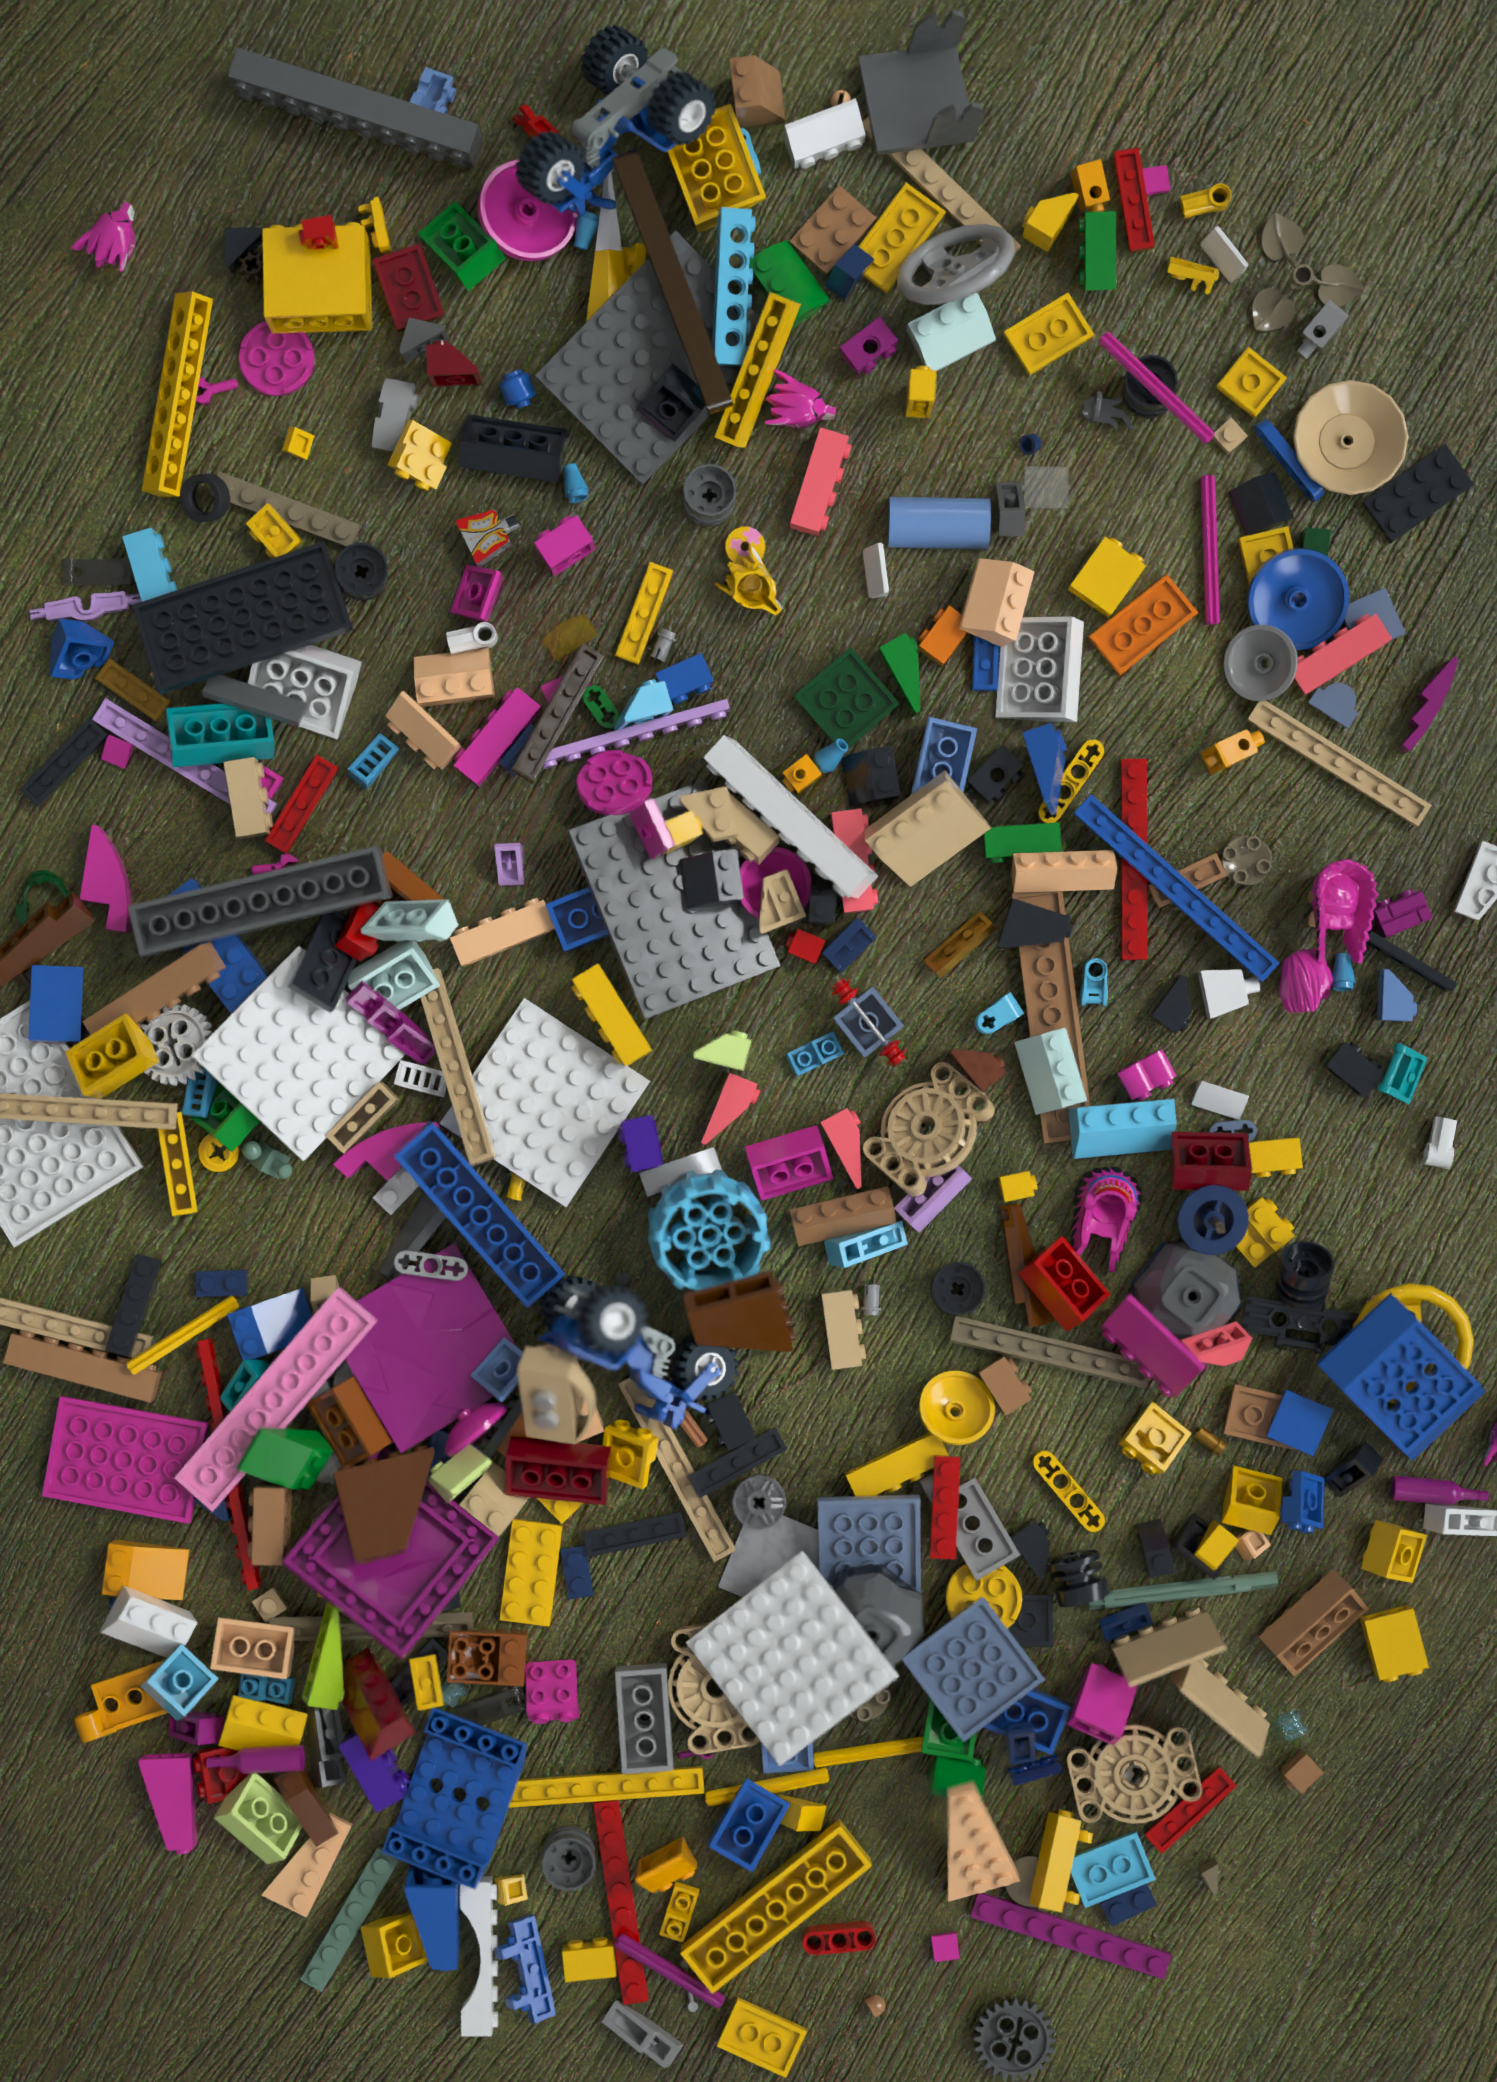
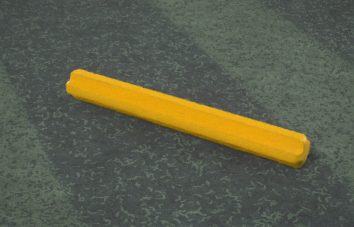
M229 1296L126 1363L127 1368L131 1374H137L218 1322L227 1314L238 1309L239 1304L233 1296Z
M923 1736L817 1752L813 1754L814 1765L818 1768L921 1752Z
M821 1768L754 1783L774 1794L829 1782V1774L827 1768ZM741 1785L706 1792L705 1799L707 1805L715 1806L731 1802Z

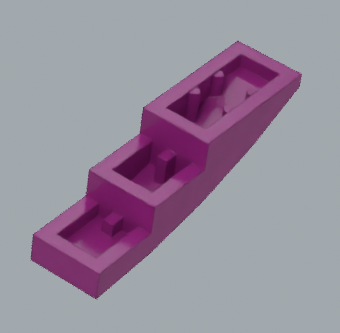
M1455 656L1440 669L1416 696L1423 704L1407 721L1414 730L1398 746L1404 754L1412 750L1427 731L1441 708L1451 686L1459 660Z
M361 981L345 997L346 1003L363 1014L369 1024L385 1034L387 1041L421 1065H424L437 1053L434 1041L419 1026L365 982Z

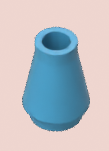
M587 211L581 217L577 216L573 246L588 251L589 245L598 230L600 216Z
M577 464L565 465L562 468L565 497L568 498L570 503H579L586 500L589 488L580 474Z
M837 739L834 743L816 752L813 762L820 772L828 773L835 770L841 758L848 750L847 743L842 739Z
M1348 953L1335 954L1332 972V985L1335 991L1353 990V984H1356L1351 957Z

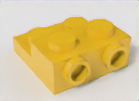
M408 419L388 462V466L395 469V475L406 480L408 478L415 481L414 485L422 490L428 491L429 488L437 489L447 467L443 463L452 443L414 420Z
M1258 1197L1247 1206L1249 1214L1248 1228L1244 1238L1236 1246L1253 1268H1256L1273 1252H1277L1295 1236L1291 1232L1294 1226L1285 1217L1280 1219L1275 1213L1278 1210L1277 1206L1269 1198L1264 1200L1262 1197Z
M1152 1401L1147 1405L1137 1421L1130 1426L1118 1444L1123 1447L1121 1451L1125 1456L1131 1459L1137 1458L1143 1463L1141 1468L1146 1473L1160 1475L1166 1471L1192 1433Z
M616 1420L605 1427L603 1446H611L610 1478L644 1489L648 1483L650 1463L656 1458L659 1437L652 1435V1431L648 1428L635 1429L630 1427V1422L626 1420Z

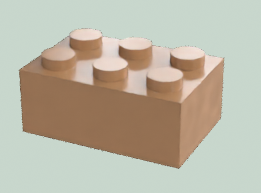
M261 1482L254 1487V1491L250 1492L249 1505L253 1507V1517L249 1518V1532H253V1539L248 1545V1558H252V1565L283 1566L282 1561L290 1553L292 1489L272 1482Z

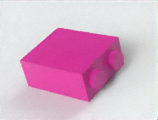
M1091 1663L1083 1673L1067 1725L1114 1745L1122 1737L1138 1684L1130 1687L1122 1674L1113 1673L1104 1665Z

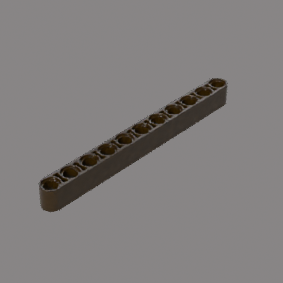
M635 148L612 157L616 173L707 411L711 415L734 405L638 152Z

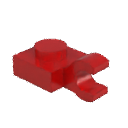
M526 104L518 108L523 117L521 114H517L512 118L517 125H525L523 130L530 138L535 135L538 137L541 132L553 131L559 133L542 115L536 116Z

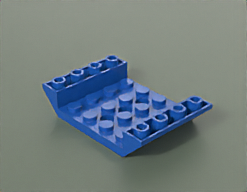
M1391 1292L1316 1363L1412 1461L1486 1392L1479 1382ZM1428 1363H1434L1433 1370L1430 1373H1424V1367ZM1409 1381L1416 1382L1412 1390L1405 1391V1385ZM1396 1398V1405L1391 1409H1387V1402L1390 1399Z
M434 1707L431 1710L424 1730L427 1736L397 1822L389 1830L382 1853L475 1890L492 1858L525 1763L527 1743ZM433 1778H438L442 1781L443 1788L441 1791L436 1792L432 1789L431 1781ZM456 1787H461L465 1790V1800L459 1801L455 1798L454 1790ZM483 1796L488 1799L489 1808L487 1810H481L478 1807L477 1799Z

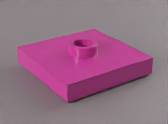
M653 799L644 802L629 814L650 860L660 856L674 846L673 839Z

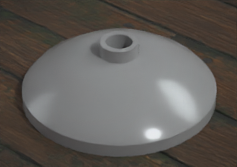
M1254 625L1239 632L1230 642L1224 658L1225 675L1230 686L1242 697L1254 701L1270 700L1285 692L1295 678L1298 665L1296 648L1291 639L1282 630L1269 625ZM1266 659L1270 661V665L1268 668L1264 667V661Z

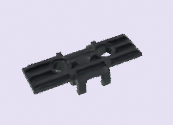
M1246 1296L1241 1327L1246 1332L1275 1336L1274 1347L1287 1346L1312 1350L1315 1354H1321L1323 1344L1335 1346L1353 1329L1359 1314L1325 1308V1302L1316 1308L1298 1309L1287 1305L1283 1301ZM1279 1311L1283 1312L1282 1323L1275 1326L1272 1322L1273 1314ZM1329 1319L1333 1320L1336 1325L1334 1332L1325 1334L1322 1330L1323 1322ZM1286 1329L1316 1332L1315 1341L1285 1336Z

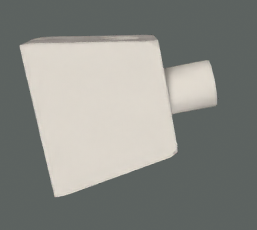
M1240 969L1204 970L1197 972L1207 1019L1248 1005L1247 994L1260 992L1259 980L1256 977L1244 979L1243 972Z

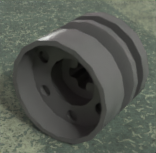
M714 464L700 465L690 472L685 480L682 501L684 511L690 520L698 525L711 527L720 525L729 518L734 509L737 491L735 480L730 472L720 465ZM706 495H711V503H707Z
M572 1825L561 1826L552 1831L545 1839L542 1848L543 1873L547 1881L555 1888L564 1891L577 1890L585 1886L593 1877L596 1867L594 1843L590 1835L582 1828ZM567 1851H572L570 1858H566Z

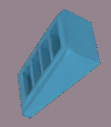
M379 733L347 769L348 776L367 790L396 755L399 748ZM379 744L389 751L387 755L377 748ZM373 752L382 760L379 762L370 754ZM366 760L375 767L373 770L364 763ZM358 769L363 770L368 776L365 777Z
M201 1066L204 1071L203 1074L195 1072L196 1080L188 1077L182 1115L207 1117L218 1080L203 1066ZM202 1076H206V1081L201 1080ZM199 1085H204V1090H199ZM196 1094L203 1095L202 1100L195 1099ZM192 1105H201L200 1110L191 1109Z

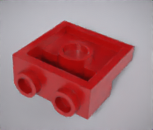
M215 1746L196 1751L197 1757L193 1758V1767L195 1773H200L201 1783H197L199 1798H204L207 1804L223 1801L250 1774L241 1773L232 1767L207 1768V1758L232 1756L239 1752L238 1750Z

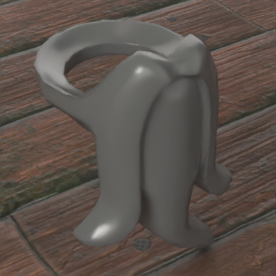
M1097 391L1094 396L1084 401L1082 415L1088 420L1111 424L1116 431L1118 424L1112 418H1120L1129 429H1135L1126 412L1113 407L1121 403V395L1116 400L1102 398V392Z

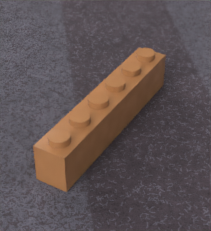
M211 942L201 944L82 1022L90 1035H92L123 1014H128L141 1029L140 1023L146 1019L148 1022H151L162 1015L160 1010L165 1007L168 1010L181 1003L179 998L186 994L189 997L201 990L199 985L205 981L209 984L220 978L219 972L224 970L226 966Z
M24 1330L12 1333L10 1336L4 1364L146 1402H152L156 1398L163 1371L157 1370V1365L151 1364L133 1375L126 1366V1363L132 1358L118 1355L116 1359L107 1356L108 1352L93 1349V1352L83 1350V1345L71 1342L68 1345L60 1344V1339L44 1336V1339L34 1337L35 1333Z

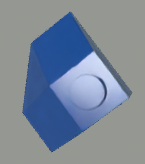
M59 618L51 638V677L77 679L84 675L83 671L94 665L97 668L107 662L114 645L113 640L82 621Z

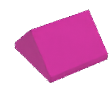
M466 565L450 612L479 623H488L503 581L501 572Z

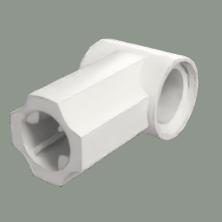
M481 622L473 627L446 633L451 655L478 648H490L498 640L495 628L487 622ZM482 630H491L492 636L489 640L482 641L479 639V634Z
M1434 1116L1430 1141L1426 1144L1423 1153V1164L1450 1169L1454 1158V1148L1452 1145L1457 1125L1456 1120Z

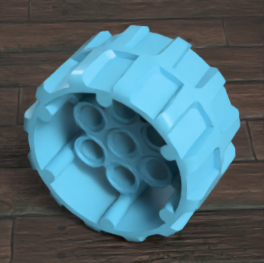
M718 1169L714 1170L711 1174H696L694 1170L685 1173V1177L672 1186L665 1184L661 1188V1199L655 1208L651 1207L647 1215L649 1220V1236L647 1239L658 1268H661L675 1287L683 1289L686 1286L697 1291L757 1275L760 1272V1259L763 1252L770 1249L771 1242L767 1234V1216L757 1198L744 1182H737L734 1179L728 1178L724 1171ZM704 1194H721V1196L712 1197L707 1202V1205L704 1206L699 1200L694 1198ZM739 1200L750 1209L751 1215L745 1217L744 1224L738 1217L732 1216V1209L729 1204L734 1205ZM719 1205L725 1206V1211L722 1214H713L715 1207ZM682 1206L681 1213L684 1221L676 1222L672 1225L670 1231H665L673 1213ZM699 1208L700 1213L696 1217H689L688 1212L690 1209ZM731 1226H739V1231L736 1234L729 1235L727 1233ZM705 1229H714V1233L712 1236H702V1232ZM685 1230L689 1232L686 1239H677V1234L680 1231ZM746 1234H750L746 1246L735 1258L732 1245L741 1243L745 1239ZM670 1242H674L675 1246L679 1249H684L686 1260H682L677 1264L667 1256L664 1251H668L671 1248ZM721 1248L728 1249V1253L724 1257L716 1256L717 1251ZM698 1250L703 1252V1256L700 1259H691L693 1252ZM709 1260H713L715 1264L721 1266L713 1270L698 1271L705 1268Z

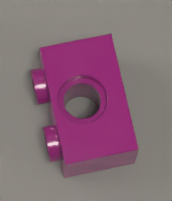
M878 317L840 347L839 354L857 377L862 373L867 375L876 368V362L881 358L885 360L890 358L897 351L895 348L897 347L898 339L884 321ZM867 344H873L877 351L873 354H868L864 351L863 347Z

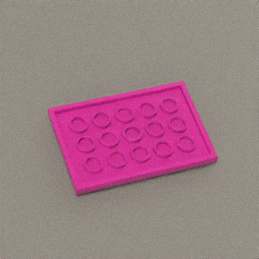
M60 1396L42 1496L189 1524L192 1522L194 1500L196 1497L175 1479V1476L206 1442L209 1422Z

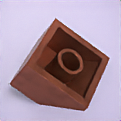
M953 1049L948 1052L970 1082L982 1092L1006 1074L1003 1069L1006 1067V1064L998 1054L992 1055L987 1052Z

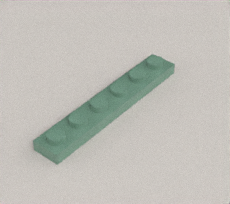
M379 1845L300 1979L320 1992L324 1990L400 1860L382 1853L383 1848Z

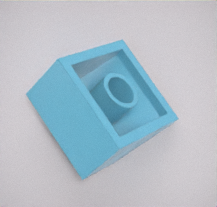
M656 679L641 683L642 686L636 688V692L627 701L613 727L614 731L665 717L672 712L673 707L665 681L657 683Z
M181 1644L140 1687L178 1721L185 1717L219 1678Z

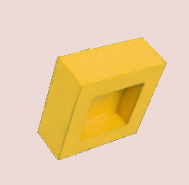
M289 426L282 451L307 460L314 435L297 427Z

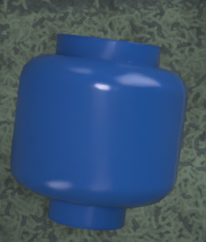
M521 369L503 375L499 388L505 403L510 406L516 405L517 409L531 404L529 399L535 396L536 391L530 375L527 372L522 373Z

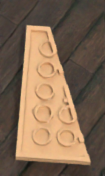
M973 1782L948 1789V1902L1020 1881L1019 1872Z

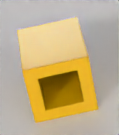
M1030 1171L998 1176L1004 1202L1035 1196L1034 1190H1038L1035 1175L1030 1176Z

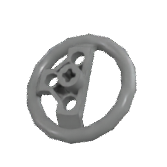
M988 224L966 225L942 232L922 243L906 257L897 273L898 290L909 301L925 305L949 303L969 297L991 285L1007 270L1015 255L1014 239L1003 228ZM982 240L981 247L971 254L953 257L945 251V248L965 241ZM923 263L932 276V280L923 287H920L913 283L912 277L917 268Z

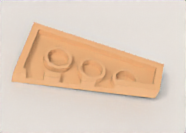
M329 1813L339 1834L317 1847L309 1837L265 1889L262 1896L307 1918L352 1826V1823L332 1813Z

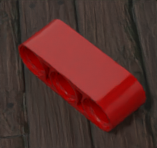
M867 1921L812 1925L807 1927L802 1934L803 1948L810 1955L870 1950L876 1943L874 1927ZM862 1931H867L871 1934L870 1938L865 1941L860 1940L857 1936ZM837 1933H842L846 1938L843 1942L836 1943L832 1940V1937ZM814 1935L818 1936L821 1940L818 1944L811 1945L807 1942V1939Z

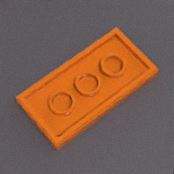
M1166 574L1088 638L1118 676H1120L1197 615L1198 612L1168 574Z

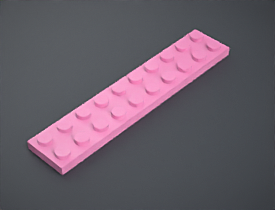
M337 1288L175 1476V1479L207 1508L214 1511L246 1474L239 1471L237 1465L259 1427L285 1429L378 1320L342 1288Z

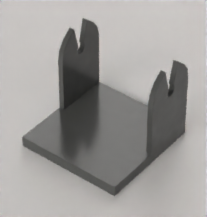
M952 9L944 19V23L940 25L937 24L935 12L919 20L914 27L907 50L858 56L857 63L876 155L974 141L984 117V109L979 103L970 102L968 105L957 51V45L965 26V16L960 11Z

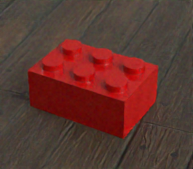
M1063 1236L1047 1245L1018 1272L1019 1276L1066 1332L1082 1323L1111 1295Z

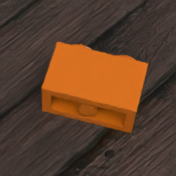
M950 605L945 611L941 608L932 620L936 624L931 631L926 628L918 639L921 643L919 651L941 667H943L968 633L959 629L962 614Z

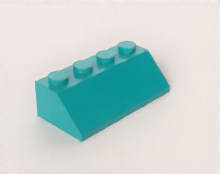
M227 704L166 708L172 767L217 764L254 757L257 760L274 758V736L271 718Z

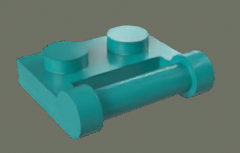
M1395 1042L1392 1049L1394 1053L1382 1083L1379 1082L1376 1090L1403 1103L1410 1104L1428 1058L1405 1045Z

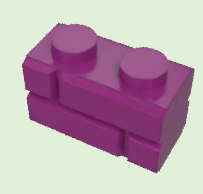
M1409 889L1398 894L1400 899L1391 902L1388 898L1376 903L1377 909L1373 910V920L1381 937L1387 938L1433 918L1422 891L1414 893L1413 889Z

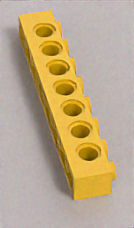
M193 291L175 294L142 491L160 497L180 496L213 303L212 298Z

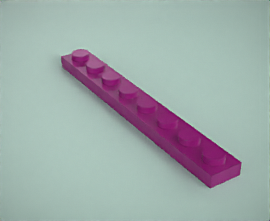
M985 1892L976 1894L970 1913L972 1918L1161 1979L1165 1977L1171 1958L1170 1952L1044 1911L1022 1906L1016 1902Z

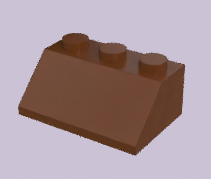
M388 851L383 853L393 898L372 902L374 905L380 908L384 902L444 900Z
M354 1376L306 1404L342 1466L354 1465L392 1443L386 1428L382 1425L375 1413V1409L368 1401L362 1387Z

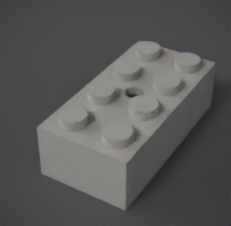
M667 1663L616 1666L615 1678L622 1774L673 1771L674 1760ZM640 1714H648L650 1718L643 1720Z

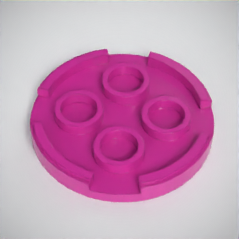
M264 321L254 326L241 342L239 352L241 372L247 382L263 394L270 396L291 394L300 389L312 374L315 361L314 350L309 338L303 332L272 334L267 322Z
M610 750L592 756L587 760V763L581 769L576 779L577 791L581 801L589 809L604 815H622L634 811L646 802L651 794L653 783L651 770L647 763L641 757L637 758L623 753V750Z

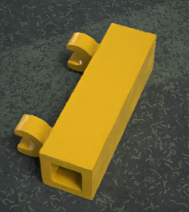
M1059 1809L1058 1813L1048 1812L1029 1899L1030 1904L1039 1908L1062 1912L1064 1902L1076 1905L1079 1903L1080 1894L1067 1890L1077 1840L1091 1844L1093 1833L1080 1829L1081 1820L1074 1818L1073 1812Z

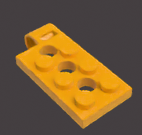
M166 1659L93 1683L91 1688L98 1709L74 1718L81 1743L98 1739L117 1732L119 1729L168 1713L140 1687ZM131 1690H138L142 1694L141 1702L134 1703L130 1700L129 1693ZM113 1698L117 1701L118 1708L116 1711H110L106 1708V1699Z

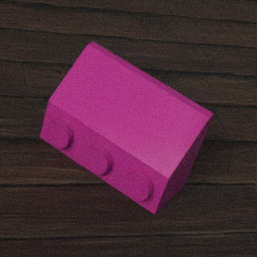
M817 1125L745 1147L761 1201L833 1180Z

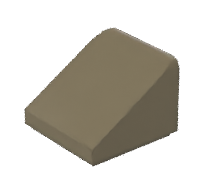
M1212 1859L1199 1866L1198 1870L1211 1894L1216 1895L1218 1891V1863L1215 1859Z

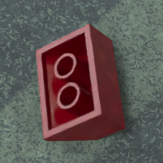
M1171 1132L1170 1174L1172 1189L1197 1190L1204 1186L1219 1185L1230 1188L1233 1191H1249L1253 1170L1248 1133Z

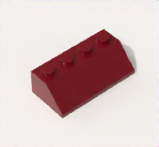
M511 1436L506 1452V1495L606 1505L611 1471V1446L583 1443L570 1444Z
M369 1647L348 1659L342 1670L344 1687L342 1703L369 1759L372 1761L413 1735L415 1731L381 1663Z

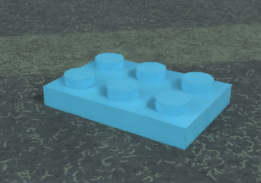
M1136 1830L1077 1853L1073 1858L1071 1874L1085 1908L1156 1880Z

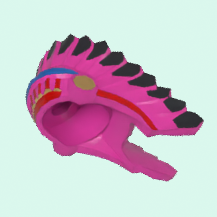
M1350 859L1336 861L1325 866L1315 877L1313 889L1309 891L1307 896L1308 903L1312 905L1317 941L1316 958L1318 962L1324 961L1326 929L1345 930L1343 942L1352 961L1355 963H1362L1366 941L1369 940L1368 931L1372 929L1371 922L1374 919L1373 910L1377 906L1375 899L1379 894L1375 890L1377 882L1374 881V873L1367 871L1365 865H1360L1358 862H1353Z
M1118 1167L1094 1168L1092 1172L1085 1173L1083 1179L1079 1181V1188L1075 1190L1077 1199L1074 1201L1076 1209L1073 1214V1232L1070 1235V1245L1080 1256L1088 1245L1091 1233L1103 1238L1112 1239L1109 1252V1272L1115 1273L1117 1262L1121 1260L1124 1244L1128 1240V1233L1136 1219V1213L1141 1209L1142 1192L1141 1187L1137 1185L1135 1177L1130 1176V1174Z

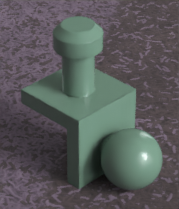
M262 1140L259 1143L250 1141L243 1146L242 1153L244 1157L260 1171L276 1179H279V1177L286 1179L292 1174V1167L288 1164L291 1157L272 1148Z

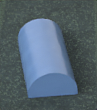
M889 496V548L988 550L991 525L990 499Z
M928 717L911 795L943 771L948 773L962 792L964 791L977 728Z

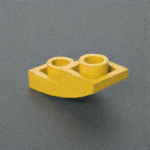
M675 1882L659 1935L682 1943L684 1942L700 1889Z

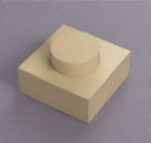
M1230 418L1214 432L1213 439L1229 454L1248 435Z
M275 1586L252 1601L265 1623L288 1608Z

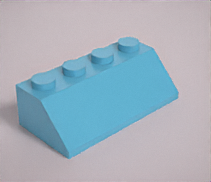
M1174 1099L1068 1108L1073 1159L1171 1150V1132H1175L1177 1124Z

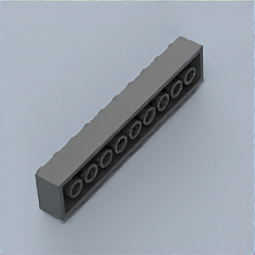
M238 47L228 74L236 93H238L237 95L245 100L251 101L254 98L270 108L279 106L285 108V111L292 115L299 116L301 113L309 116V119L317 123H323L324 121L332 123L335 128L342 131L351 129L357 131L356 133L364 138L370 139L371 136L379 138L382 143L389 146L398 144L404 146L405 150L418 154L420 151L428 154V157L436 161H442L443 159L451 161L454 166L461 169H466V167L474 168L483 141L479 125Z
M374 846L130 905L128 908L139 955L149 957L393 898L382 850L380 847Z

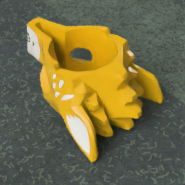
M749 544L748 549L753 561L742 557L743 564L729 562L727 565L732 576L728 574L725 581L728 583V586L717 582L714 585L732 596L742 606L752 609H764L776 616L783 607L776 599L775 582L753 545Z

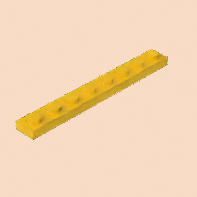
M703 1766L673 1768V1771L631 1774L612 1772L519 1779L509 1808L704 1794Z

